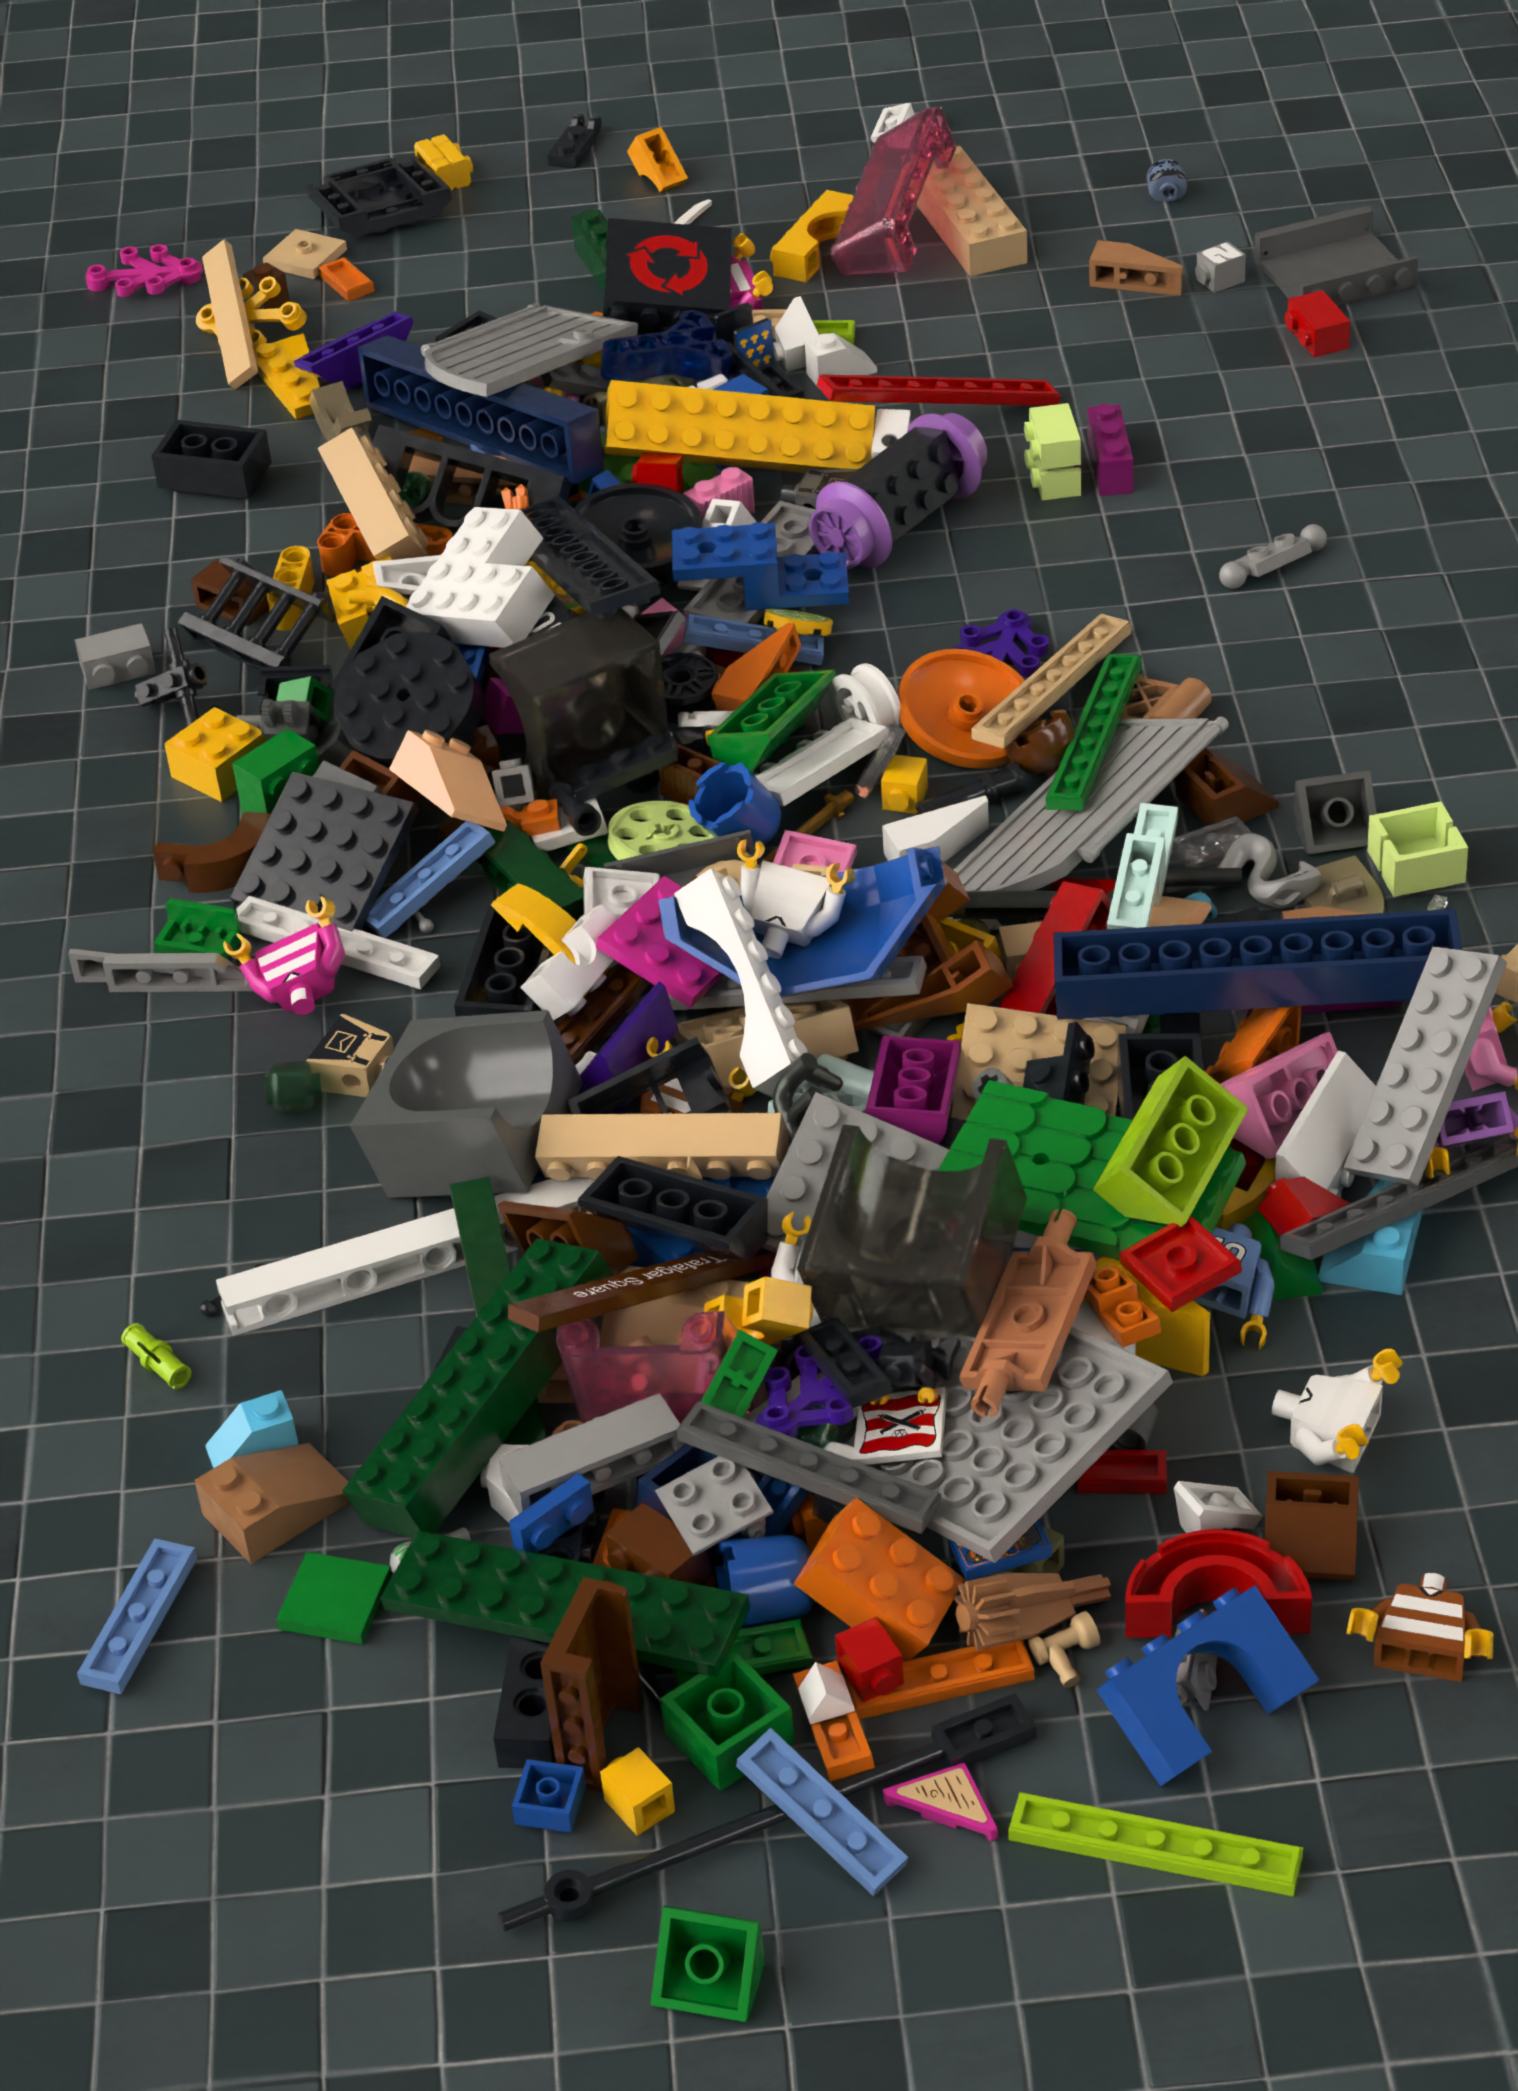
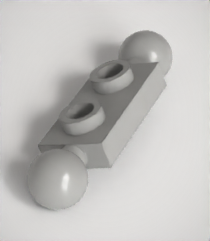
M1311 524L1303 528L1300 537H1294V534H1283L1275 537L1272 544L1251 548L1247 551V555L1235 561L1227 562L1221 567L1219 572L1220 581L1225 587L1236 589L1245 583L1248 575L1260 577L1311 552L1319 551L1327 542L1326 531L1319 525Z

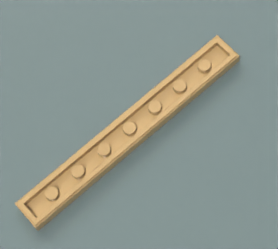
M1105 614L1097 616L972 727L971 739L1004 749L1131 634L1132 623Z

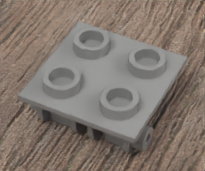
M720 1456L655 1490L693 1556L738 1532H741L745 1537L764 1536L766 1532L765 1517L774 1513L747 1468Z

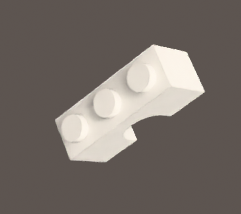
M602 903L581 916L561 939L572 951L575 963L560 951L541 963L521 986V989L542 1011H549L553 1021L565 1013L571 1017L578 1012L587 1001L583 997L587 991H594L607 978L603 973L607 967L611 969L619 963L596 948L598 937L617 920Z

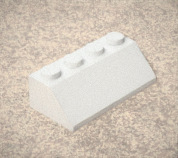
M1337 1051L1277 1151L1275 1181L1280 1178L1306 1177L1340 1198L1344 1186H1351L1355 1175L1343 1167L1376 1086L1346 1052Z

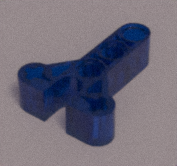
M687 310L680 314L679 321L666 332L606 340L602 346L600 374L608 381H627L671 374L704 381L722 374L729 381L732 350L724 339L713 340L715 327L704 313L696 310Z

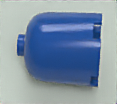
M722 762L708 769L698 779L696 785L699 787V790L695 795L694 801L690 799L688 804L690 815L711 835L719 837L750 829L755 851L756 841H761L766 846L774 838L781 821L780 805L777 799L744 764L737 763L736 765L728 766L725 762Z
M781 1534L725 1539L716 1544L715 1551L717 1554L723 1553V1565L715 1566L717 1588L748 1594L751 1607L740 1629L800 1619L812 1610L816 1601L793 1584L812 1553L803 1540L793 1535Z

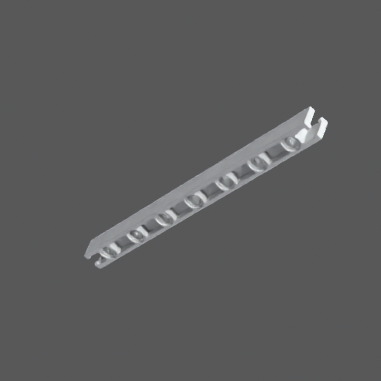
M570 1177L568 1180L563 1181L549 1179L530 1185L527 1192H506L494 1196L506 1253L518 1250V1247L497 1206L499 1203L508 1201L571 1209L586 1213V1210L578 1206V1198L595 1180L590 1177ZM453 1208L217 1279L216 1283L222 1298V1310L232 1336L459 1268L465 1266V1260Z

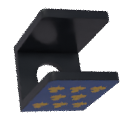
M746 302L714 316L717 359L721 366L722 356H724L723 344L731 342L756 367L774 362L771 320L765 318L753 323L752 305Z

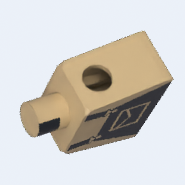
M341 1014L306 1060L311 1090L367 1097L394 1050L392 1036L383 1030L348 1015Z

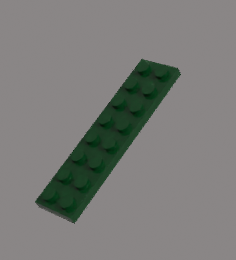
M417 1530L381 1596L384 1610L550 1643L583 1577L599 1581H611L628 1589L637 1661L714 1677L719 1676L751 1607L748 1594L419 1530Z

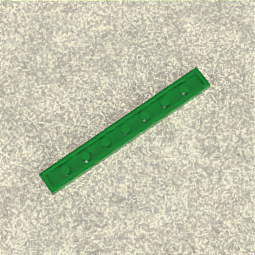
M1106 655L1075 728L1074 738L1065 751L1045 798L1047 810H1084L1142 669L1141 655Z

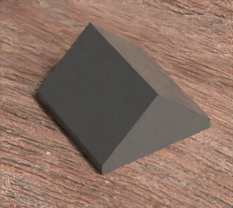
M1370 770L1295 781L1294 824L1306 855L1368 846L1369 816L1377 814Z

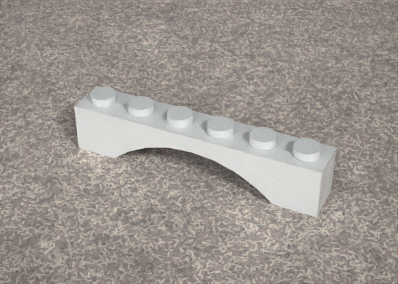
M709 869L674 894L686 924L715 940L728 954L738 972L744 992L746 1011L740 1058L752 1088L773 1097L775 1086L782 1074L803 1053H808L802 1041L796 1036L793 1028L795 1024L794 1017L782 1002L779 994L781 992L780 983L768 968L766 963L768 954L763 945L756 939L752 929L755 923L750 913L742 905L739 897L742 892L738 883L729 875L725 876L713 869Z

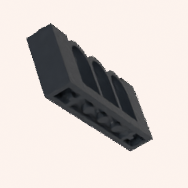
M381 425L378 426L372 444L374 448L377 447L387 462L384 468L388 475L392 474L401 492L414 455L440 462L427 500L420 506L411 508L415 515L412 521L413 523H424L435 518L442 527L448 528L454 535L464 523V518L448 520L444 517L443 510L457 467L483 474L472 509L474 507H491L500 479L527 486L529 506L558 496L567 502L572 487L571 483L563 475Z

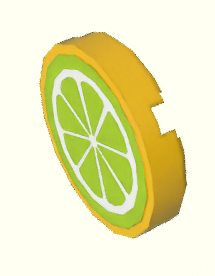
M765 609L763 621L766 626L773 624L776 630H779L788 622L794 623L797 633L802 635L813 634L814 629H821L820 635L827 636L831 634L833 620L830 618L787 609Z

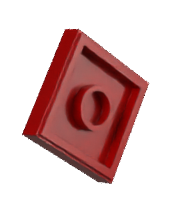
M1191 1215L1182 1227L1171 1223L1119 1253L1120 1264L1171 1312L1176 1311L1242 1272L1241 1261Z

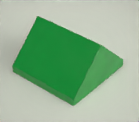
M1258 1210L1241 1223L1250 1229L1252 1239L1259 1241L1262 1245L1260 1258L1268 1262L1275 1282L1272 1300L1322 1294V1285L1314 1259L1309 1260L1282 1251L1279 1235Z
M664 1905L662 1908L650 2006L747 2022L765 1964L761 1921Z

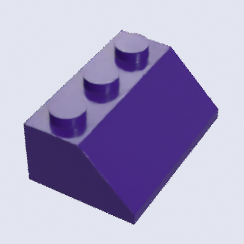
M660 981L627 1016L581 1072L580 1077L583 1085L578 1095L651 1059L652 1057L647 1053L646 1045L652 1037L658 1040L656 1054L664 1051L666 1041H670L679 1029L666 987ZM631 1101L615 1108V1110L621 1113Z

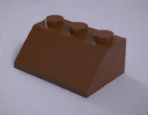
M502 1201L497 1205L522 1257L538 1238L599 1250L614 1276L618 1275L639 1258L632 1244L633 1237L622 1222L571 1209Z

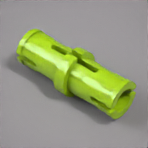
M133 1323L124 1330L121 1336L122 1344L140 1358L141 1365L148 1372L155 1371L171 1388L176 1390L184 1387L189 1382L192 1375L191 1368L183 1364L172 1354V1347L164 1340H157L139 1323Z

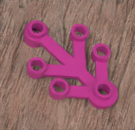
M163 244L154 245L150 248L151 260L155 263L167 265L162 267L139 257L137 248L125 247L120 250L121 262L124 265H131L135 269L108 271L103 265H92L87 269L85 278L87 287L91 291L106 290L111 286V281L117 280L115 288L117 295L120 297L131 296L136 290L145 285L147 293L156 295L162 293L165 288L176 282L185 285L198 282L201 279L203 266L201 262L193 258L178 259L170 255L167 246Z

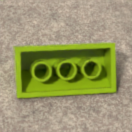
M1184 1056L1157 1077L1093 1191L1125 1217L1168 1225L1174 1223L1182 1227L1190 1217L1249 1108L1188 1057Z

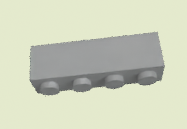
M658 1393L499 1457L503 1487L519 1514L577 1473H580L590 1482L593 1495L649 1472L684 1446V1442L677 1440V1428L680 1426V1423L662 1395Z

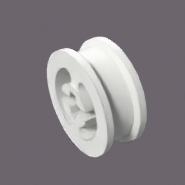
M862 663L852 670L851 675L840 674L832 679L829 686V699L838 724L850 718H855L888 727L890 738L901 731V704L890 681L877 667L868 663Z

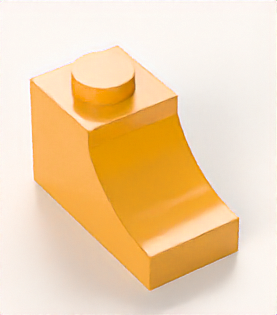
M662 127L635 137L627 153L640 177L644 175L649 177L659 192L674 188L687 181L688 177Z

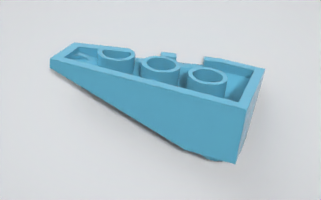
M1379 1180L1367 1196L1392 1186L1396 1182ZM1423 1210L1324 1254L1318 1274L1320 1282L1402 1295Z

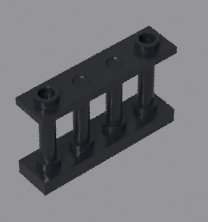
M222 556L219 562L231 574L204 615L200 614L199 617L184 612L178 624L192 639L260 670L261 667L292 666L290 664L292 660L290 655L316 616L332 623L336 620V616L327 607L329 601L320 594L311 592L309 595L255 571L249 563L238 558L235 562ZM242 582L254 587L229 626L225 625L223 629L218 627L215 622ZM266 594L278 598L279 600L254 637H249L248 640L242 638L240 633ZM291 605L303 609L304 611L278 649L274 648L273 651L268 650L265 644Z

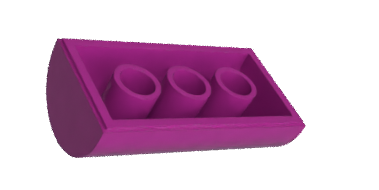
M882 1036L865 1113L935 1144H939L946 1133L962 1042Z

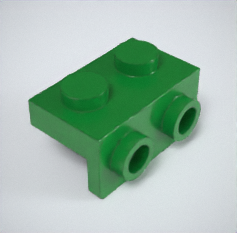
M169 898L165 904L168 921L153 943L155 953H218L229 960L230 955L226 953L223 947L224 941L228 942L234 951L240 942L237 934L242 935L237 911L233 908Z

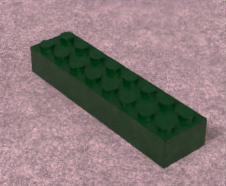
M538 1238L527 1249L517 1265L503 1280L500 1287L480 1310L470 1326L456 1341L453 1348L436 1370L432 1372L426 1383L406 1406L399 1418L382 1437L379 1444L342 1490L365 1525L414 1538L417 1530L429 1533L437 1531L597 1317L536 1332L508 1319V1305L614 1276L599 1250Z

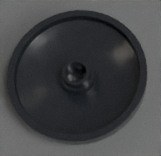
M630 483L604 488L587 496L574 508L652 577L673 572L672 530L686 527L703 528L701 514L690 499L675 490L654 484Z

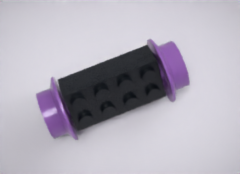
M948 413L942 416L938 414L921 415L912 421L905 435L845 480L826 485L818 494L816 511L811 515L809 521L810 535L820 554L825 552H846L847 569L854 568L857 565L864 568L877 567L889 557L894 541L950 498L962 499L974 493L980 485L982 469L987 462V447L979 430L972 422L958 414Z

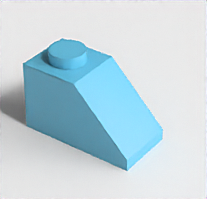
M282 1390L242 1402L237 1406L205 1445L213 1468L232 1457L299 1445L294 1420Z

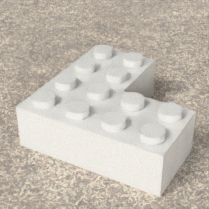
M474 507L465 516L464 523L455 536L447 542L446 549L437 562L430 567L428 575L419 588L412 593L406 607L441 623L450 635V642L519 649L555 596L532 566H525L543 540V537L521 510Z

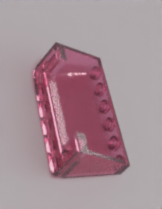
M931 107L920 111L880 135L876 142H874L870 158L865 163L861 180L857 183L853 200L848 205L847 215L844 222L840 225L838 237L831 248L832 260L836 263L841 275L909 271L917 251L908 229L914 209L933 161H935L937 169L949 168L956 150L945 115L940 107Z

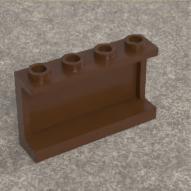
M583 1577L540 1664L556 1763L584 1767L586 1788L603 1793L600 1771L608 1766L603 1737L605 1725L613 1709L620 1708L638 1713L643 1705L628 1589L611 1581H599Z

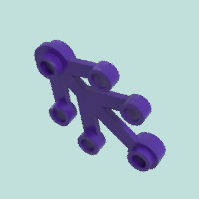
M1011 609L1001 614L997 618V623L980 628L976 625H966L960 630L962 645L955 646L952 649H967L981 652L1002 662H1005L1006 657H1008L1019 668V674L1029 678L1040 668L1038 657L1048 654L1049 639L1045 635H1035L1030 630L1031 618L1028 614L1017 609ZM1000 635L999 639L978 646L981 641ZM1021 640L1027 645L1030 655H1025L1014 641Z
M866 1336L859 1339L858 1342L875 1363L879 1361L880 1350L885 1343L876 1336ZM802 1346L797 1348L794 1353L797 1368L800 1370V1395L789 1404H787L786 1392L792 1388L789 1370L785 1367H773L766 1372L764 1382L766 1391L769 1393V1407L756 1418L757 1424L795 1438L799 1427L827 1423L840 1425L848 1423L853 1419L854 1410L825 1376L818 1381L819 1367ZM825 1405L826 1407L824 1409L809 1410L813 1406Z

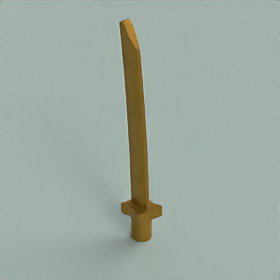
M844 790L837 796L828 793L824 796L826 806L795 832L811 835L832 817L839 820L844 818L843 809L854 801L852 793L848 790ZM778 847L763 860L773 863Z

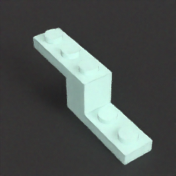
M1140 803L1134 834H1126L1107 921V929L1149 927L1153 905L1160 906L1178 821V807Z

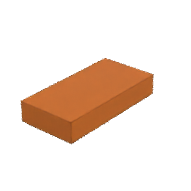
M345 257L318 267L319 276L348 302L375 292L374 283Z

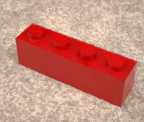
M1066 881L1062 882L1057 894L1050 902L1049 910L1041 926L1034 934L1033 942L1024 960L1018 965L1016 976L1012 982L1013 987L1002 997L999 1008L1057 1016L1053 933L1106 930L1112 902L1102 889Z

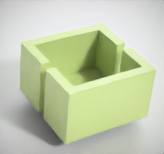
M1069 403L1029 408V421L1024 422L1026 442H1030V449L1025 450V464L1027 470L1030 469L1032 487L1038 488L1042 500L1081 496L1080 467H1073L1081 465V439Z
M1441 801L1369 816L1367 851L1378 871H1382V878L1393 897L1466 882L1468 846L1457 827H1453V820Z

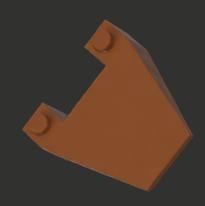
M943 861L942 866L946 886L896 956L924 957L927 968L920 994L839 999L850 1007L854 1031L965 1012L967 1003L986 1006L1013 987L1000 958L977 939L958 953H954L940 922L969 902L970 899L957 873Z

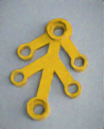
M271 276L262 279L259 284L260 291L244 303L253 349L266 343L267 340L259 330L254 329L251 323L281 321L288 330L294 331L300 329L307 320L306 312L298 303L286 302L280 308L257 309L269 298L277 296L280 292L281 287L279 283ZM239 278L241 289L245 287L241 290L242 297L247 299L252 295L254 288L246 278ZM212 303L200 309L196 316V324L202 331L211 334L215 333L218 337Z

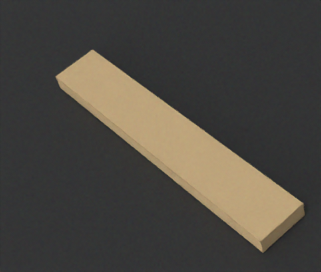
M223 239L202 256L228 385L237 389L258 373L232 245Z

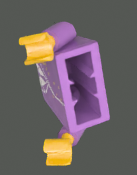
M1505 1091L1451 1102L1425 1167L1426 1177L1433 1178V1170H1444L1447 1175L1450 1174L1447 1148L1472 1144L1508 1134L1512 1139H1518V1115L1509 1107Z

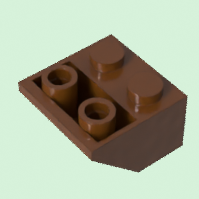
M1204 748L1175 777L1176 796L1215 834L1279 807V801L1238 762L1208 748Z
M1268 1471L1264 1540L1270 1542V1549L1282 1557L1289 1555L1303 1571L1306 1578L1355 1581L1359 1476Z

